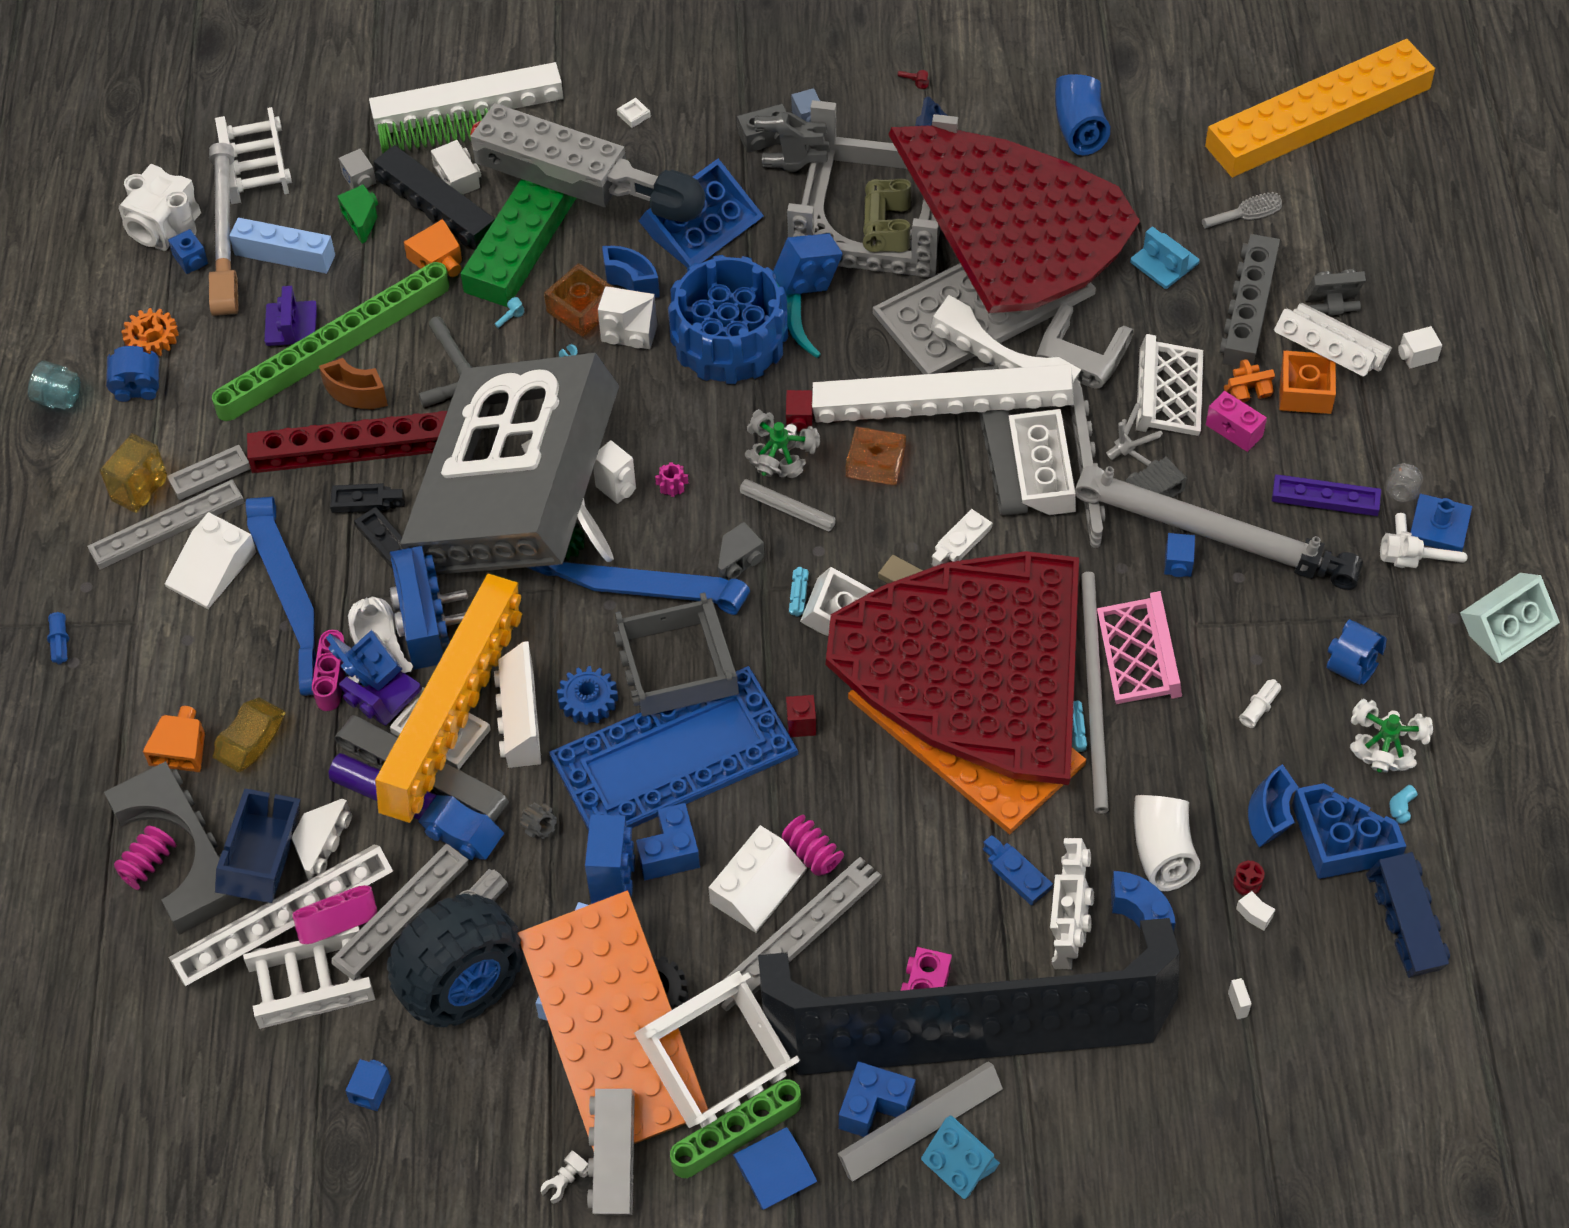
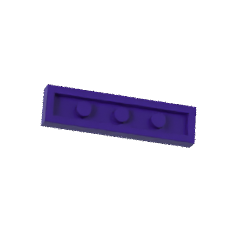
M1277 474L1274 477L1272 502L1378 516L1380 509L1381 489Z

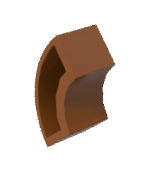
M344 358L319 366L325 389L340 403L354 408L371 410L388 406L384 386L376 368L367 370L357 369L349 365Z

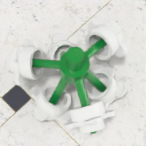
M1365 699L1360 700L1353 709L1351 723L1354 725L1360 723V725L1369 727L1374 723V727L1379 729L1380 732L1374 737L1367 734L1356 735V741L1350 744L1354 754L1365 763H1372L1371 768L1379 773H1387L1389 769L1391 771H1403L1415 767L1417 764L1414 759L1416 751L1407 745H1401L1399 735L1404 736L1408 732L1410 739L1414 741L1420 740L1423 744H1428L1433 733L1432 719L1430 717L1424 718L1422 714H1416L1414 718L1410 719L1408 726L1400 721V714L1397 711H1390L1388 716L1381 719L1378 718L1379 710L1376 707L1375 701L1367 702ZM1381 738L1384 742L1382 751L1379 750L1377 743ZM1394 741L1395 747L1388 753L1390 743Z

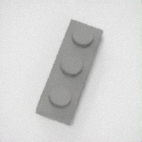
M237 445L170 474L167 478L178 500H181L251 468L240 445Z

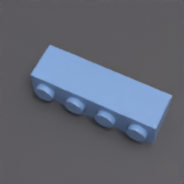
M243 218L237 219L229 235L234 255L326 274L335 257L332 239L329 235Z

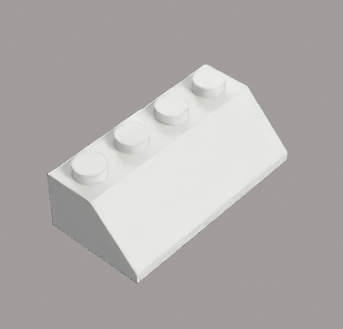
M1061 409L1009 415L1022 503L1048 515L1076 512L1075 488Z
M527 641L522 642L498 659L499 670L494 671L495 686L500 687L501 694H496L497 711L502 710V717L497 718L499 734H504V741H499L501 758H506L508 768L541 764L534 671L529 642Z

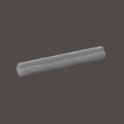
M745 479L740 486L742 494L821 529L831 531L835 525V517L751 480Z

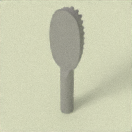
M1269 192L1263 195L1259 194L1256 197L1252 196V198L1242 201L1237 209L1202 219V225L1204 228H1209L1238 218L1246 220L1263 218L1279 211L1282 207V200L1278 193L1274 194V192L1271 194Z

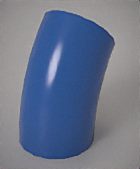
M1078 74L1064 75L1057 78L1055 84V107L1058 123L1066 143L1071 151L1077 155L1093 154L1104 146L1110 136V125L1102 109L1101 83L1094 77Z

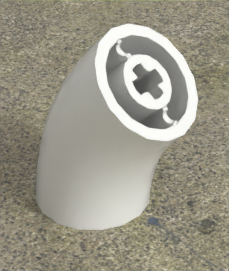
M1135 796V837L1145 874L1149 882L1160 891L1178 889L1191 881L1200 869V860L1195 852L1190 834L1189 802L1162 796Z

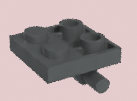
M1348 269L1338 274H1331L1329 271L1317 273L1304 292L1305 302L1324 301V304L1309 306L1328 316L1343 315L1344 312L1360 311V301L1343 302V299L1356 297L1366 281L1365 272H1356L1355 269Z

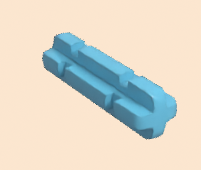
M797 567L793 571L792 580L795 582H792L790 602L792 603L789 604V613L796 617H800L804 613L809 571L802 567Z
M1078 700L1073 701L1072 748L1077 752H1084L1087 741L1082 703Z

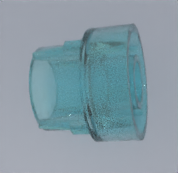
M43 360L38 363L31 375L28 386L29 400L50 408L58 407L64 410L70 408L78 398L81 385L80 378L77 376V373L68 371L67 367Z

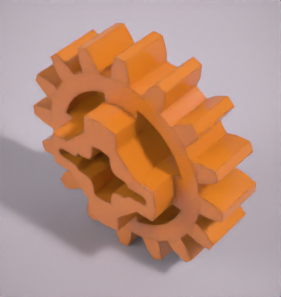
M149 308L147 313L139 310V316L131 315V322H124L125 329L122 330L125 346L143 347V352L151 354V351L161 356V350L170 351L169 344L177 343L175 337L179 336L176 321L174 318H171L169 312L163 315L162 309H158L156 313H153L152 308Z

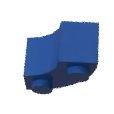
M602 246L607 285H619L628 290L655 294V298L660 297L657 272L645 256L637 251L621 246Z
M1283 764L1277 767L1258 785L1249 802V825L1259 847L1276 839L1295 823L1290 813L1289 801L1292 793L1299 787Z
M437 795L418 821L426 828L425 833L428 837L435 841L440 839L458 850L460 854L469 860H473L474 857L486 860L504 834L487 815L469 809L453 796Z
M1114 871L1111 883L1112 913L1125 915L1132 919L1139 928L1140 920L1170 918L1174 932L1175 916L1164 894L1155 885L1140 876Z

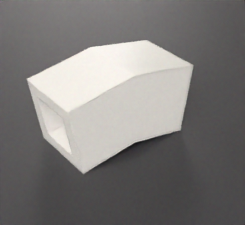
M1252 891L1238 901L1236 908L1249 923L1263 931L1272 920L1275 912L1274 908L1262 902Z

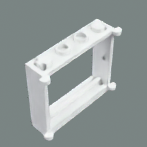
M737 971L634 1033L689 1128L698 1124L703 1128L717 1119L715 1113L721 1109L727 1113L741 1104L738 1100L746 1094L749 1099L764 1090L762 1087L763 1083L769 1080L771 1084H774L787 1076L784 1070L800 1061L798 1056L790 1059L748 987L746 980L751 978L749 972L741 975L740 971ZM733 996L774 1069L701 1113L659 1039Z

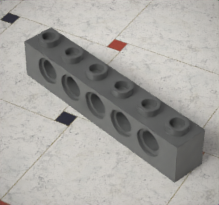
M1250 234L1248 244L1243 243L1240 258H1245L1244 262L1239 261L1236 275L1241 277L1240 281L1235 280L1232 295L1237 297L1236 300L1231 299L1228 314L1232 315V319H1226L1224 333L1228 334V338H1222L1219 352L1224 353L1222 364L1240 367V361L1247 359L1251 366L1254 365L1280 239Z

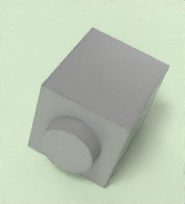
M361 149L339 157L342 175L352 189L363 184L366 188L376 184L373 166Z

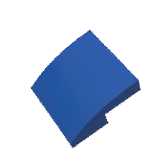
M787 1127L733 1154L761 1210L817 1182L806 1158Z

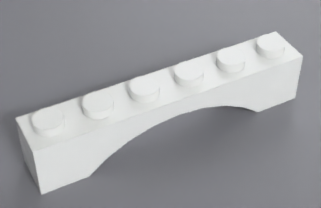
M950 295L947 296L933 316L930 330L934 331L937 336L946 338L955 343L961 350L969 351L976 355L984 363H990L993 366L998 365L999 369L1070 364L1060 357H1032L1004 347L983 330L970 306ZM1071 364L1074 382L1075 379L1078 380L1081 369Z

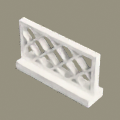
M1146 334L1139 351L1137 403H1140V408L1136 417L1137 431L1146 432L1148 427L1199 436L1201 432L1203 350L1156 342L1155 335ZM1158 351L1167 352L1172 358L1165 362L1158 355ZM1183 357L1196 358V363L1189 366ZM1177 362L1184 371L1177 374L1170 365ZM1164 370L1171 378L1164 382L1157 375L1158 372ZM1189 374L1195 381V384L1189 386L1182 377ZM1176 382L1183 391L1176 394L1169 385ZM1163 390L1170 399L1163 402L1157 396V393ZM1187 394L1195 402L1190 407L1181 399ZM1174 402L1183 410L1177 415L1168 407ZM1162 410L1170 419L1167 421L1156 419V413ZM1188 415L1194 422V426L1185 425L1180 419Z

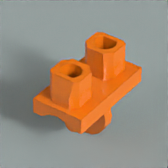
M1247 359L1241 360L1240 368L1233 370L1235 378L1228 380V385H1224V390L1243 403L1250 399L1248 392L1250 388H1255L1258 399L1270 397L1273 394L1272 380L1275 377L1274 370L1259 372L1258 364L1251 366Z

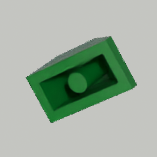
M363 184L337 196L340 211L361 244L367 241L378 217L375 207L378 205L377 198L373 192L369 193Z

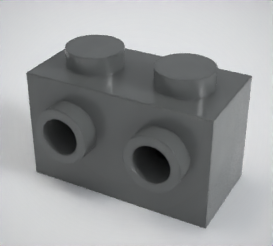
M783 104L737 116L738 134L747 153L781 144L780 136L777 132H756L754 122L756 116H777L780 112H786Z

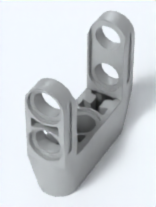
M1062 303L1043 336L1036 357H1060L1081 369L1078 377L1081 384L1095 389L1101 388L1115 372L1131 342L1134 329L1127 326L1118 328L1104 355L1062 340L1070 326V318L1073 312L1072 306Z

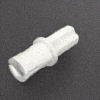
M1268 680L1258 694L1251 697V703L1239 716L1243 725L1254 728L1264 712H1268L1271 709L1270 704L1281 691V685L1276 680Z

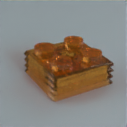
M856 427L846 462V477L896 485L906 447V435Z

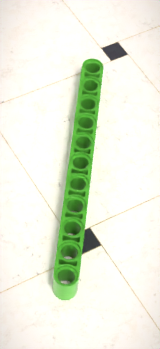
M439 262L426 265L218 388L212 395V401L218 418L223 421H231L316 371L320 365L331 362L445 294L449 289L445 265Z

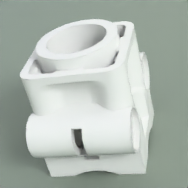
M150 164L142 175L132 174L125 179L124 186L128 196L119 205V211L123 220V226L130 237L142 245L166 251L170 246L168 239L191 229L194 235L196 234L197 229L194 221L201 214L199 204H197L194 198L192 180L183 176L169 175L161 167Z

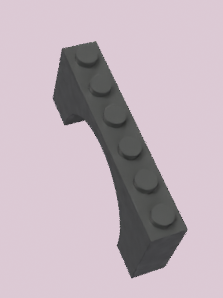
M165 761L105 791L104 794L121 826L140 820H163L181 827L195 841V857L188 876L174 892L161 899L178 934H181L242 902L240 897L215 893L216 868L221 854L217 855L214 850L218 847L217 842L211 832L206 834L203 830V827L207 825L200 811L194 813L191 806L195 805L189 791L181 790L179 785L183 784V781L176 769L171 771Z

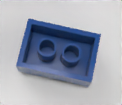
M591 814L585 869L591 904L627 890L630 897H632L633 880H631V871H635V854H633L634 842L631 841L632 827H627L626 816Z

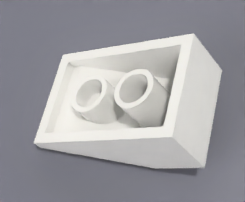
M208 512L191 532L165 582V586L209 609L255 555L256 549L251 534Z
M830 567L817 578L800 622L828 636L831 614L874 590Z

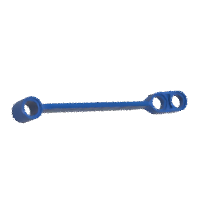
M274 497L246 499L248 529L300 645L301 696L314 695L312 691L316 664L314 608L276 526V504Z
M564 562L560 565L527 567L547 576L561 577L593 591L701 601L700 593L705 592L707 599L712 598V601L720 609L732 615L738 613L750 593V588L741 580H726L721 577Z

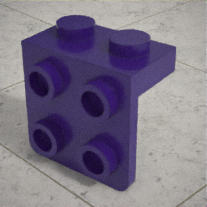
M401 671L380 691L370 685L363 688L348 677H345L339 683L345 693L343 698L350 706L359 708L368 718H374L384 726L422 690L419 682Z

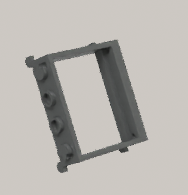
M705 592L700 593L701 601L622 618L621 612H615L618 631L614 632L616 646L623 649L619 651L622 667L628 666V670L625 671L628 687H634V690L630 691L633 705H639L642 716L739 694L737 675L712 598L707 599ZM701 624L717 676L644 693L628 640Z

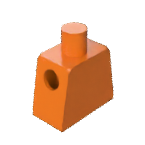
M443 219L404 241L407 259L420 269L430 263L439 262L445 265L447 274L450 277H455L461 272V266L459 265L462 262L460 246Z
M181 706L177 717L164 715L160 718L143 751L149 766H157L166 761L170 769L200 773L205 732L201 721L195 719L196 710L194 708Z

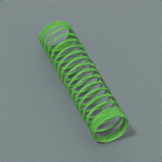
M487 108L484 109V116L488 112ZM477 109L476 116L477 122H479V118L482 121L480 110ZM469 110L470 131L463 111L461 112L462 131L456 112L453 114L454 131L450 116L447 113V135L442 116L438 115L439 135L434 117L431 116L432 139L426 118L423 117L424 139L419 120L416 118L417 142L411 120L408 119L409 143L403 121H400L401 143L396 124L393 121L394 145H396L397 137L399 148L402 151L404 150V133L407 147L411 150L412 133L415 147L418 149L420 133L422 144L426 148L427 129L430 144L434 147L435 129L438 143L441 146V125L446 143L448 144L450 143L449 125L453 140H457L456 122L462 142H465L464 122L469 140L471 141L472 122L473 125L475 124L473 113ZM386 122L377 124L382 154L389 149L388 137L391 147L393 146Z

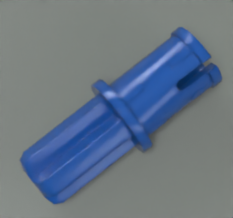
M55 612L48 616L50 634L47 636V641L50 643L51 661L62 664V662L68 659L67 642L69 641V635L66 633L65 614Z

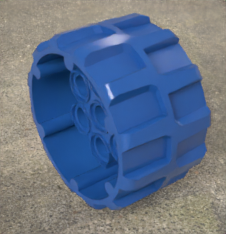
M718 255L703 263H694L687 268V273L683 278L675 281L672 285L671 303L668 307L671 343L676 346L677 360L683 367H690L697 373L698 378L705 381L710 379L724 381L726 384H736L737 381L751 377L756 379L762 376L763 371L772 363L777 364L783 356V342H786L788 339L787 295L783 286L778 287L776 274L770 268H763L752 262V258L749 257L733 258Z

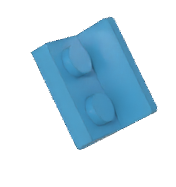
M1152 226L1145 233L1144 248L1132 256L1130 262L1164 289H1167L1197 266L1199 258L1167 234L1159 232Z
M951 1115L944 1120L921 1157V1160L963 1199L970 1196L978 1181L993 1173L1000 1164L994 1158V1154Z

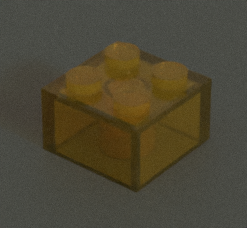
M133 433L100 469L111 501L135 513L148 503L150 496L158 487L164 484L167 478L157 445Z

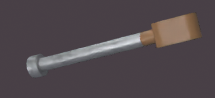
M215 143L209 148V160L215 166L216 271L209 272V305L212 316L238 314V280L236 271L231 270V242L229 237V165L234 162V148L228 143Z

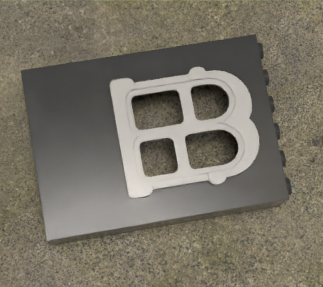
M596 353L464 368L400 545L404 549L422 546L424 556L432 555L436 574L563 564L619 389L618 383ZM545 398L536 421L512 424L519 401ZM508 402L502 415L487 417L491 404ZM499 427L489 457L484 460L471 461L482 429ZM533 433L528 450L524 455L500 458L507 436Z

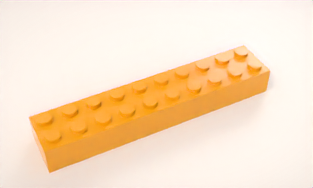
M1408 39L1402 40L1208 126L1205 147L1233 178L1429 90L1435 68Z
M492 574L486 575L375 779L378 813L408 823L411 822L415 813H420L426 792H430L434 786L437 771H441L444 768L448 750L455 747L458 731L466 726L471 707H476L481 688L487 686L492 667L498 665V659L501 657L503 646H508L513 627H518L521 621L522 613L519 611L521 595L518 594V582Z

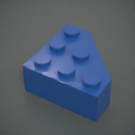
M1324 783L1296 789L1292 807L1318 879L1371 869L1380 859L1404 854L1406 844L1397 821L1388 816L1383 818L1370 811V807L1351 797L1347 799L1335 793L1334 788Z

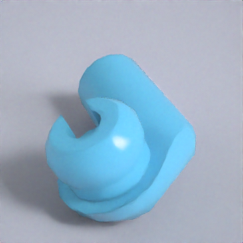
M1407 785L1394 795L1389 803L1392 817H1395L1396 821L1400 824L1409 821L1411 818V814L1408 812V803L1418 795L1412 785Z

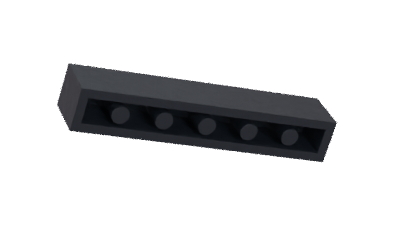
M396 145L373 161L375 177L381 184L388 185L396 195L404 197L412 207L423 211L431 221L439 222L443 219L451 233L459 238L463 245L470 246L476 250L494 222V217Z

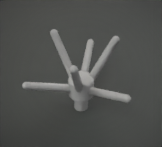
M1140 403L1135 404L1128 422L1126 419L1119 422V438L1114 441L1116 445L1106 452L1111 460H1114L1121 454L1124 456L1130 454L1147 466L1151 463V461L1135 452L1134 449L1136 446L1160 438L1163 432L1158 431L1134 441L1128 436L1140 408Z

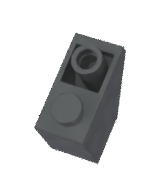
M745 522L724 534L722 538L718 573L719 577L726 580L736 579L741 572L750 566L757 565L764 558V542Z

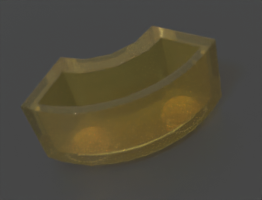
M260 697L243 703L234 722L217 736L212 758L237 772L248 768L262 755L273 740L282 723L285 711Z

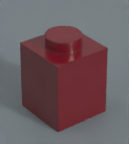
M787 390L786 427L789 424H793L797 427V431L801 432L802 429L812 426V390Z
M814 695L786 697L789 736H816Z

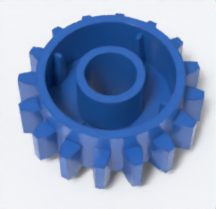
M591 666L587 667L586 672L576 668V675L568 672V681L561 680V689L557 690L559 707L564 709L565 717L571 716L575 723L580 721L584 722L585 725H588L590 722L599 723L600 719L608 718L609 711L616 709L615 701H618L616 682L611 680V674L608 673L603 676L601 668L597 669L596 672H592Z

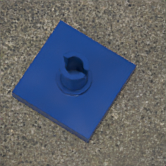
M1419 494L1410 531L1412 533L1411 536L1423 540L1426 546L1462 552L1472 506L1453 502L1448 498L1441 499Z

